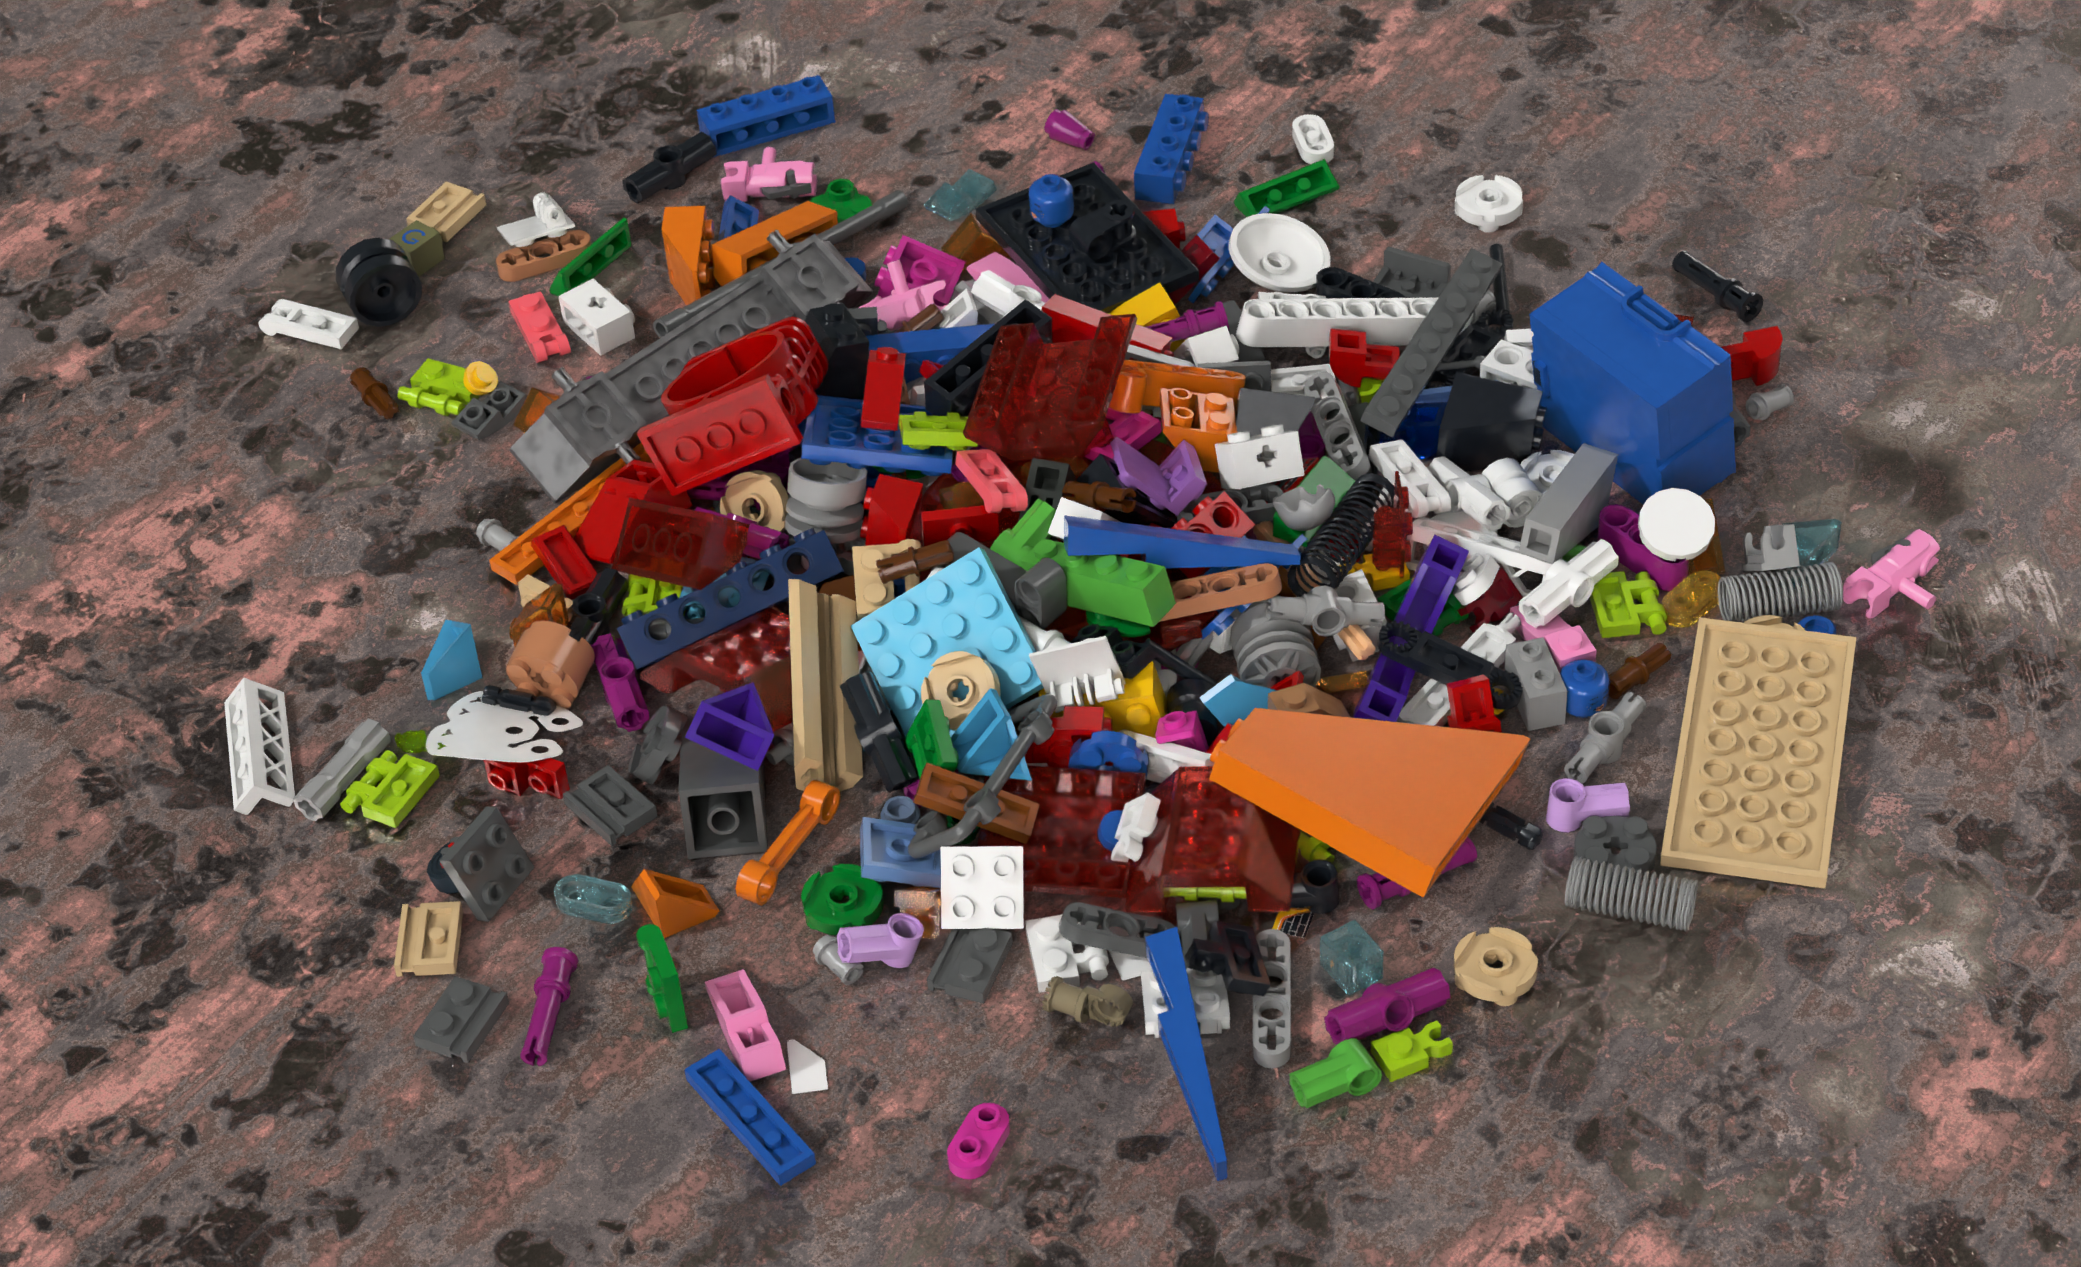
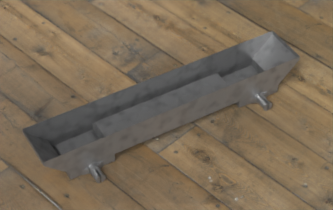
M775 230L769 234L766 240L771 243L779 254L776 259L763 266L759 275L605 374L603 371H600L590 379L578 382L571 378L564 367L559 368V370L557 369L551 377L563 389V394L560 398L546 406L544 414L513 444L510 452L552 502L556 504L597 477L620 458L626 464L634 459L641 460V457L633 450L634 447L641 443L637 432L641 427L669 416L661 402V396L669 384L680 375L687 361L784 318L797 317L804 321L806 311L812 308L844 303L847 309L852 308L871 296L873 290L830 241H821L816 234H813L802 242L789 244L779 231Z

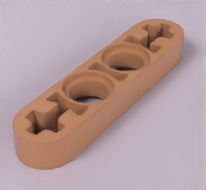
M1264 563L1170 582L1176 604L1159 622L1273 598L1282 590L1278 569L1273 564ZM1225 588H1230L1229 590H1226V591H1220V590L1225 589Z

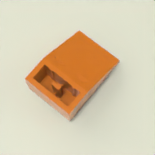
M706 206L665 207L662 234L669 278L682 300L688 305L711 293L710 288H715L711 240H714L713 219H707Z

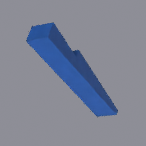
M1064 515V547L1068 556L1141 554L1142 561L1165 566V568L1235 567L1264 563L1300 565L1301 555L1295 545Z
M1174 927L1145 937L1146 956L1168 1011L1158 1014L1159 1035L1217 1181L1228 1178L1227 1158L1178 928Z

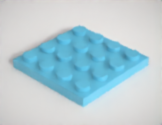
M980 547L851 625L855 637L895 715H898L905 737L923 705L921 686L924 677L928 678L930 671L934 668L932 664L947 653L965 651L986 659L998 675L1000 698L1007 710L1043 689V685L1029 657V653L1037 651L987 553ZM962 681L959 682L958 689L953 691V697L960 698L963 701L969 693V687L964 686ZM950 729V732H949V733H950V737H951V736L954 734V732H955V731L952 730V729Z

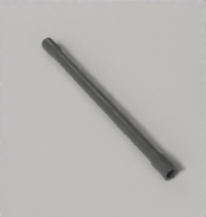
M896 190L877 200L872 206L818 234L817 237L821 241H830L834 246L868 226L887 219L905 209L908 205L907 197L902 191ZM774 259L685 307L677 308L655 320L653 327L656 334L660 338L759 275L763 266Z

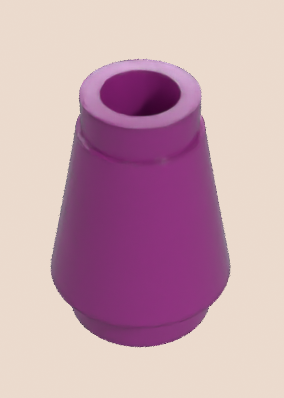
M1055 109L1047 118L1044 126V131L1049 134L1051 140L1084 150L1090 148L1095 138V133L1090 131L1089 128L1067 110L1060 111Z

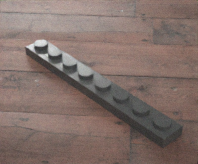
M1472 248L1470 249L1364 410L1361 422L1391 437L1395 435L1497 277L1503 263Z

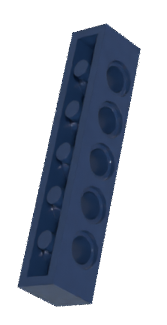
M814 528L808 529L793 537L795 544L784 549H781L779 544L759 553L761 560L747 566L745 561H741L725 569L724 571L727 576L715 582L712 581L711 577L705 578L690 586L692 593L678 598L676 593L657 601L658 609L644 615L642 610H638L622 618L623 625L618 627L617 630L637 672L788 601V579H799L818 587L843 575L844 570L825 531L822 530L816 533ZM800 555L807 559L809 568L805 573L795 575L788 570L786 564L792 556ZM765 571L774 577L775 583L771 589L759 591L753 586V577L758 572ZM725 588H734L740 594V601L734 607H724L718 601L719 593ZM691 604L701 605L706 611L704 620L698 624L688 623L684 619V611ZM658 620L666 621L671 626L670 635L661 641L655 640L649 635L650 626Z

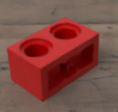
M1224 491L1215 500L1207 496L1192 510L1196 515L1192 520L1187 522L1183 517L1171 529L1242 538L1255 524ZM1213 518L1217 519L1222 524L1223 528L1219 527L1214 522ZM1209 567L1179 569L1189 579L1199 577Z

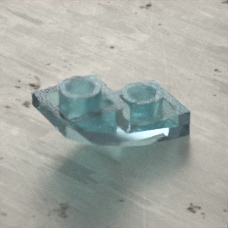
M968 169L953 186L945 182L924 206L925 209L949 221H953L976 209L997 188L993 180Z

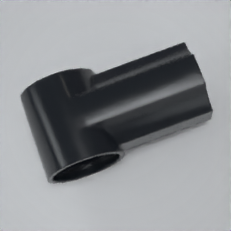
M1326 860L1310 861L1301 871L1257 875L1261 911L1306 907L1309 911L1316 914H1325L1336 909L1339 904L1338 872L1336 867Z

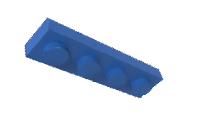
M720 1048L684 1069L687 1082L780 1186L816 1164L815 1153Z

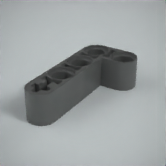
M956 532L948 539L954 551V561L941 565V567L946 568L978 547L984 549L1020 617L1045 630L1066 611V575L1060 565L1053 559L1042 558L1026 571L964 533Z

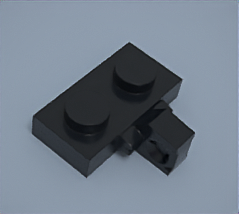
M1215 920L1209 931L1211 940L1193 939V943L1187 953H1185L1188 968L1203 973L1212 970L1217 975L1222 974L1226 990L1265 996L1271 983L1253 927Z

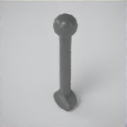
M1478 356L1475 360L1440 363L1436 371L1469 367L1480 369V363L1486 357Z

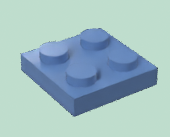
M863 817L860 827L862 878H869L878 882L891 881L912 884L916 887L941 888V850L922 858H913L908 853V845L916 834L914 832L916 824Z

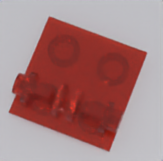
M1395 471L1393 508L1381 506L1374 513L1372 563L1380 571L1398 568L1400 578H1404V563L1411 562L1410 540H1406V536L1413 534L1412 513L1405 512V509L1409 508L1408 487L1401 486L1399 471Z

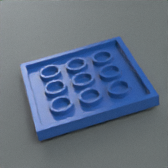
M817 395L818 403L807 417L801 459H809L811 463L816 465H828L831 462L846 463L847 466L855 469L878 466L894 473L904 472L908 469L921 471L922 474L927 476H941L943 473L951 474L953 450L946 448V446H931L929 449L918 450L909 447V445H903L899 422L897 431L861 427L863 400ZM901 404L899 415H914V411L926 412V415L933 416L925 409V406Z

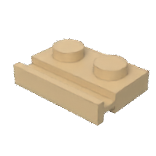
M445 182L406 218L407 224L410 225L418 220L429 227L435 228L440 233L443 241L448 242L487 205L485 195L480 193L477 196L473 194V190Z
M461 901L420 903V907L409 908V904H402L394 962L397 977H403V972H414L415 976L456 974L463 920Z

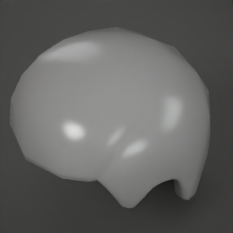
M1321 484L1317 485L1316 494H1310L1300 486L1277 497L1273 505L1280 519L1287 527L1292 530L1306 531L1320 526L1331 516L1335 506V495L1330 488L1324 489Z

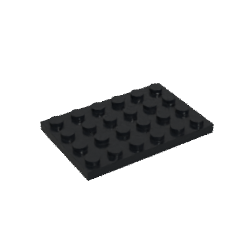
M1094 162L1059 176L1068 180L1072 185L1074 213L1061 226L1046 227L1033 219L1030 214L1029 188L975 209L976 220L1049 299L1056 294L1102 312L1110 313L1122 303L1158 283H1161L1168 294L1199 281V270ZM1114 200H1126L1132 203L1134 206L1132 225L1136 229V238L1131 244L1122 246L1101 259L1092 260L1069 238V228L1080 216L1087 215Z

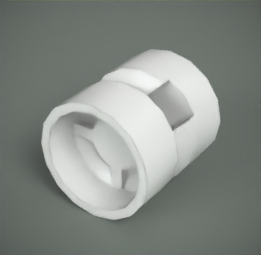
M1511 458L1499 459L1490 464L1482 472V475L1488 479L1491 491L1511 507L1510 517L1504 524L1514 528L1524 526L1525 518L1543 494L1530 481L1528 474L1519 462Z

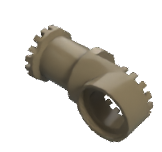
M1058 976L1052 977L1051 981H1049L1048 987L1050 988L1046 987L1045 990L1049 992V995L1044 994L1043 998L1046 999L1042 1001L1044 1011L1054 1012L1056 1010L1074 1016L1075 1021L1085 1023L1091 1018L1100 1023L1103 1022L1105 1025L1111 1023V1027H1114L1115 1024L1116 1027L1123 1024L1133 1006L1132 997L1119 986L1104 984L1099 989L1090 986L1082 989L1064 983L1063 978Z

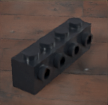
M1025 299L924 381L925 409L933 416H947V412L959 413V416L971 417L979 406L988 399L996 397L1002 387L1013 378L1020 377L1031 363L1038 358L1044 357L1050 351L1053 344L1052 318Z

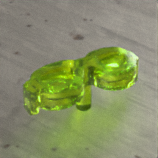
M410 730L402 735L401 733H396L394 739L397 747L401 748L402 751L407 753L427 752V736L424 730ZM437 743L438 745H440L438 749L446 747L442 743Z

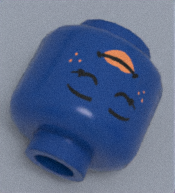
M1048 174L1031 184L1029 188L1030 214L1033 219L1046 227H1058L1071 218L1074 213L1073 187L1068 180L1054 174Z
M1584 659L1570 662L1561 669L1560 676L1567 689L1566 712L1575 717L1587 718L1606 707L1609 697L1610 680L1608 672L1602 665Z

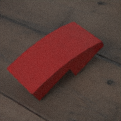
M553 758L532 762L483 760L488 782L498 790H506L521 796L530 786L539 793H546L558 799H562L563 793L570 790L565 763Z

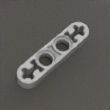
M1319 372L1314 374L1306 381L1304 392L1306 396L1315 397L1311 411L1328 455L1349 476L1357 480L1361 475L1367 474L1370 468V461L1342 390L1330 373ZM1324 388L1328 397L1322 399L1320 390ZM1340 409L1334 418L1324 420L1329 411ZM1349 433L1348 438L1343 443L1334 444L1335 439L1339 435ZM1352 455V465H1349L1345 456Z
M1267 929L1258 933L1255 937L1268 977L1275 976L1283 982L1276 987H1269L1264 997L1253 995V1057L1259 1065L1265 1068H1278L1285 1065L1291 1055V944L1289 937L1284 932L1276 929ZM1269 947L1276 948V961H1268ZM1273 1008L1280 1010L1283 1015L1277 1019L1270 1020L1262 1017L1261 1013L1266 1009ZM1268 1035H1276L1275 1050L1267 1049Z

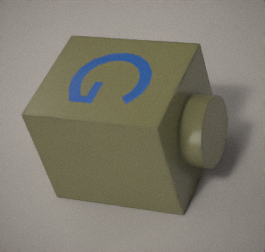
M418 220L389 238L402 247L418 277L445 259L442 247L443 239L440 233L435 228L429 227Z

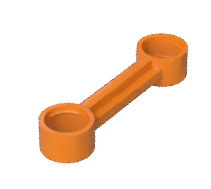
M813 780L807 785L800 800L799 811L759 861L751 859L742 867L736 882V894L738 897L758 905H764L769 901L775 891L780 871L818 823L826 825L835 816L840 803V790L837 787L819 780Z

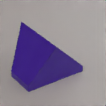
M752 682L701 701L685 738L758 771L774 738V732L755 684Z

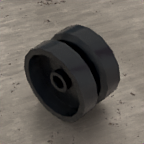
M380 237L362 240L351 246L341 256L337 264L336 282L354 316L366 325L376 327L393 325L407 318L417 307L421 299L422 283L402 247L393 240Z

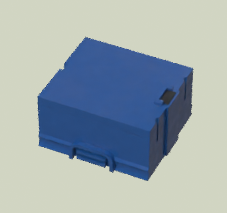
M1603 262L1594 270L1587 271L1583 278L1529 314L1531 331L1534 333L1532 337L1533 352L1531 353L1534 384L1537 386V390L1543 391L1541 406L1547 407L1543 428L1574 452H1577L1580 446L1585 443L1619 454L1613 482L1644 505L1646 500L1658 491L1670 488L1686 489L1700 496L1715 484L1722 483L1730 474L1736 473L1734 419L1729 414L1733 411L1731 354L1693 328L1689 320L1681 322L1678 317L1644 294L1642 286L1636 287Z

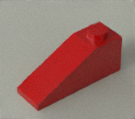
M880 347L877 350H870L861 417L862 428L898 430L906 353H899L897 349L891 347Z

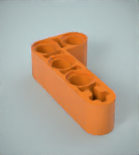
M1110 359L1107 363L1102 397L1113 410L1125 413H1140L1142 405L1160 407V388H1184L1194 393H1219L1233 398L1236 414L1239 390L1244 388L1246 376L1229 370Z

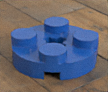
M1098 731L1092 733L1091 739L1081 743L1080 738L1073 744L1070 750L1068 770L1073 778V787L1078 792L1093 793L1100 796H1114L1120 800H1128L1135 795L1136 789L1141 787L1146 781L1149 757L1145 749L1142 753L1136 747V740L1131 736L1116 731ZM1105 762H1112L1113 766H1105Z

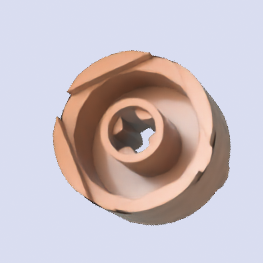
M550 621L533 622L530 628L527 629L526 627L506 665L507 675L517 687L516 691L534 694L536 697H548L556 702V706L566 709L570 708L573 701L577 698L595 660V654L591 645L583 637L578 642L569 636L571 629L564 625Z

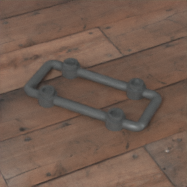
M1045 694L1008 710L1013 724L1020 723L1018 726L1020 734L984 787L972 795L965 803L963 809L966 813L957 825L949 828L947 826L948 820L946 819L948 815L935 810L926 813L916 823L914 827L916 834L908 845V853L911 857L916 859L922 858L941 850V846L948 847L961 842L973 832L979 822L986 825L998 816L1001 808L998 805L999 799L997 795L1033 742L1036 745H1040L1054 733L1055 729L1052 727V719L1050 718L1057 707V699L1054 695ZM957 773L971 779L975 777L974 774Z

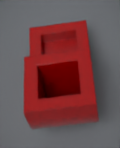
M1778 326L1744 332L1742 343L1721 347L1731 354L1732 381L1752 378L1754 384L1760 386L1768 383L1777 375L1782 348V333Z
M1330 329V367L1334 375L1347 385L1360 388L1362 377H1371L1378 380L1385 379L1400 357L1399 347L1366 344V332Z
M1483 674L1447 684L1451 715L1447 716L1449 728L1502 733L1500 720L1494 715L1488 677Z

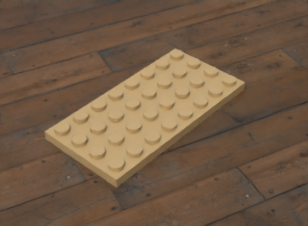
M1699 617L1660 866L1826 889L1856 637Z

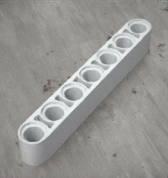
M1438 298L1252 299L1245 302L1236 337L1241 343L1249 347L1329 346L1330 329L1366 332V344L1380 343L1385 346L1408 345ZM1473 314L1469 318L1468 322L1466 323L1460 334L1470 325Z

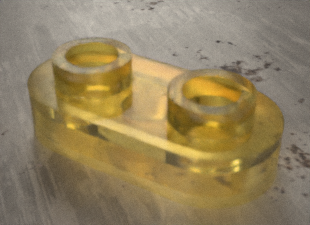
M1708 570L1696 571L1687 576L1667 593L1662 600V605L1667 615L1665 622L1677 628H1686L1697 623L1699 617L1705 616L1719 604L1718 582L1721 577Z

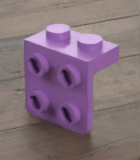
M1115 437L1111 442L1114 453L1113 460L1117 464L1120 473L1118 477L1121 482L1134 491L1138 488L1144 492L1149 501L1158 509L1164 510L1167 508L1178 516L1191 501L1197 500L1203 493L1207 482L1196 449L1184 439L1160 466L1118 437Z

